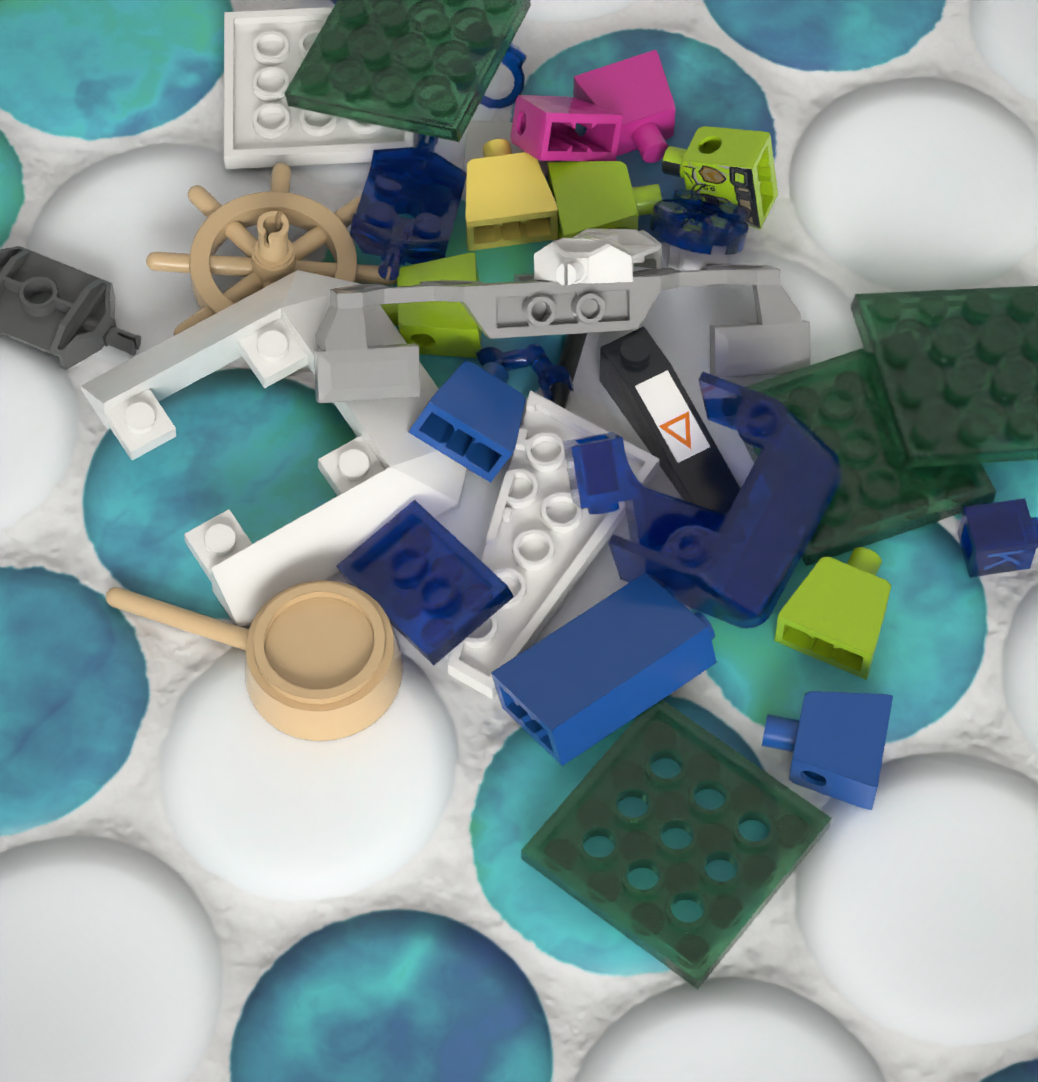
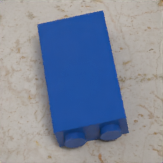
M643 573L491 672L502 709L563 766L716 664L717 661L712 644L715 633L707 618L700 612L692 613L686 608L670 586L664 585L662 587L648 574Z

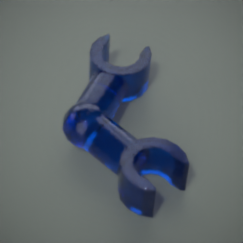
M529 344L526 347L503 353L498 348L486 347L476 353L482 366L485 363L494 362L502 365L507 372L530 366L538 376V383L544 398L553 403L555 401L549 389L553 383L564 382L571 391H574V385L568 370L563 366L553 365L546 356L545 350L539 344Z

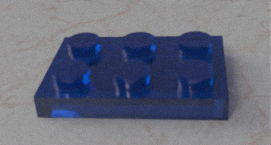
M416 500L412 501L336 566L349 584L364 591L379 603L388 616L391 625L433 666L514 597L506 583Z

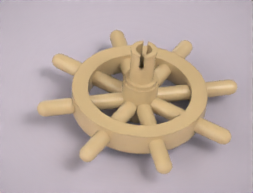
M277 163L273 167L270 191L248 194L227 202L223 206L202 186H192L188 191V198L207 219L194 237L190 254L151 252L146 259L147 266L154 271L190 273L192 290L201 309L179 324L174 330V336L297 270L360 284L381 283L382 285L390 286L397 284L398 269L396 267L357 264L356 248L347 227L369 211L371 205L368 198L357 196L333 213L322 204L310 198L290 193L291 169L285 163ZM257 225L258 239L246 228ZM289 225H294L308 231L293 243L288 239ZM229 239L247 257L215 255V253ZM325 244L330 250L335 263L301 260ZM212 274L245 277L222 293L215 284Z

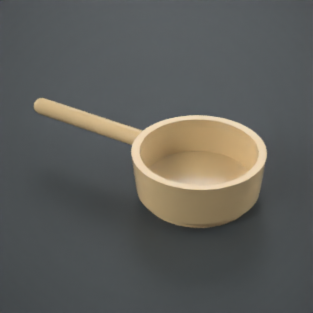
M318 580L291 586L272 597L259 610L249 629L120 587L110 588L106 593L107 603L114 608L245 650V683L254 707L273 727L296 738L312 741L337 740L368 728L389 709L401 685L403 675L402 655L388 616L379 603L370 595L349 584Z

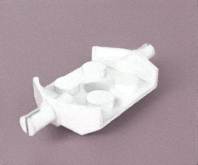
M588 228L573 238H560L534 254V279L559 282L561 285L567 283L571 285L578 283L633 282V266L662 269V244L644 230Z

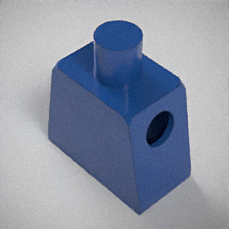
M464 361L432 396L410 427L408 433L491 483L516 448L526 399L521 392L507 384L509 374L502 365L488 362L480 368L471 361Z
M807 692L804 694L800 720L767 714L762 746L793 752L789 780L792 783L857 807L872 810L878 788L893 695Z

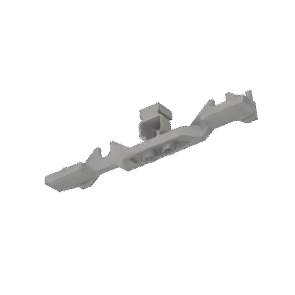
M708 265V269L679 271L673 268H652L633 271V282L578 283L571 285L567 283L561 285L559 282L535 280L534 273L514 274V281L483 283L481 281L432 280L420 281L418 285L388 287L381 283L352 285L330 289V306L315 334L316 344L322 348L314 349L316 401L318 403L421 397L419 345L411 343L368 346L363 308L381 304L427 301L460 302L484 335L494 339L638 330L657 296L663 290L693 286L752 285L757 323L709 326L710 375L715 378L810 372V322L801 320V313L781 286L780 269L769 265Z

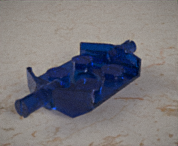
M428 130L419 133L416 148L403 147L373 151L370 170L356 214H353L350 236L363 253L381 256L382 262L378 273L383 279H386L389 267H391L389 280L392 281L399 277L401 264L405 265L406 262L414 265L445 258L467 173L434 152L438 143V137L432 131L428 143H426ZM398 214H408L413 216L414 219L403 218Z

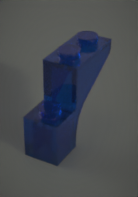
M609 432L563 441L572 502L581 509L588 508L589 514H604L618 510V502L624 501L632 553L642 561L648 560L649 565L672 564L680 560L679 554L696 550L699 551L700 556L720 555L730 551L729 544L744 542L741 526L725 514L643 486L630 468L624 449L623 437L618 434Z

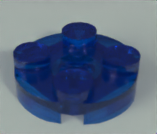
M684 189L675 190L673 199H664L654 205L649 226L652 231L657 227L661 228L659 238L672 246L690 252L711 255L713 246H727L725 255L736 254L742 251L749 229L748 224L745 222L747 211L744 208L734 204L725 203L718 206L702 201L700 194Z

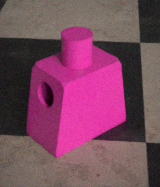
M656 49L574 76V98L623 115L617 156L638 149L641 157L647 163L657 162L664 157L665 151L669 147L665 140L670 139L674 135L675 104Z
M519 95L515 102L510 135L511 143L540 161H616L623 115L574 97ZM576 123L587 127L586 133L583 136H579L576 133Z

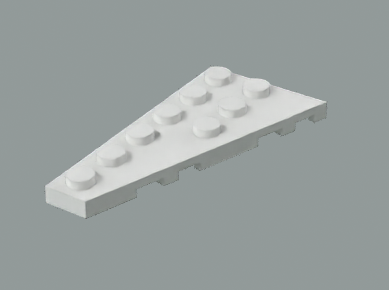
M530 390L525 416L519 429L516 448L513 452L508 471L505 472L486 535V544L482 558L476 568L466 609L463 611L447 664L449 675L491 699L495 697L497 690L491 672L532 646L659 470V458Z

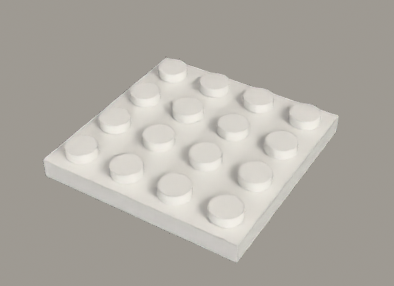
M408 3L224 12V162L226 169L274 167L277 163H285L288 166L415 160Z

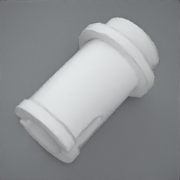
M680 236L679 241L670 240L667 268L690 271L708 269V265H725L728 263L729 246L686 242V237Z

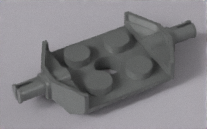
M21 246L0 250L1 334L59 357L61 368L64 370L97 353L104 346L110 345L132 356L136 354V350H139L141 336L116 326L114 319L115 294L111 282ZM43 291L52 294L49 300L40 304L27 301L32 294H39Z

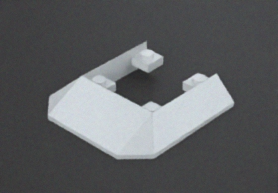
M297 270L81 385V390L106 429L111 428L133 461L176 437V428L159 401L242 356L264 388L306 365L309 366L315 375L314 349H322L316 344L315 334L330 306V289L359 285L360 283ZM380 305L363 308L368 346L407 344ZM421 363V397L333 402L357 436L352 441L318 459V468L337 497L252 544L230 509L184 534L186 545L211 581L213 593L234 625L243 628L250 627L259 610L281 591L309 581H330L459 506L467 468L408 433L410 427L432 396L439 390Z

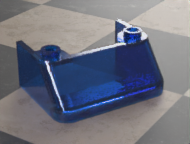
M702 372L698 381L707 419L736 430L744 442L762 449L718 532L697 525L681 527L669 536L660 553L614 534L608 544L621 580L630 583L643 573H646L662 587L664 585L670 586L676 592L683 605L739 628H754L763 624L772 614L841 481L840 461L833 449L777 399Z

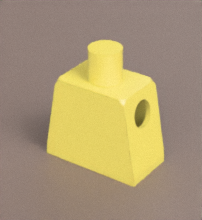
M505 139L488 141L483 146L484 157L471 159L467 162L465 211L467 250L474 251L557 240L558 208L538 160L527 152L512 154L511 145Z

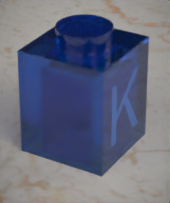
M1025 498L964 507L957 535L969 577L1031 568L1036 548H1038V518L1030 517Z

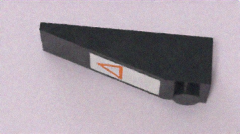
M643 326L601 346L599 381L649 452L659 458V466L702 527L706 528L747 507L748 501L671 363Z

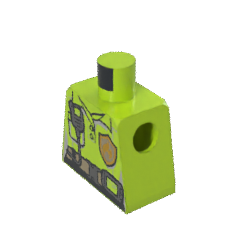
M703 126L697 129L688 149L669 146L665 151L662 171L667 175L684 178L688 202L693 207L753 228H762L778 196L770 133Z

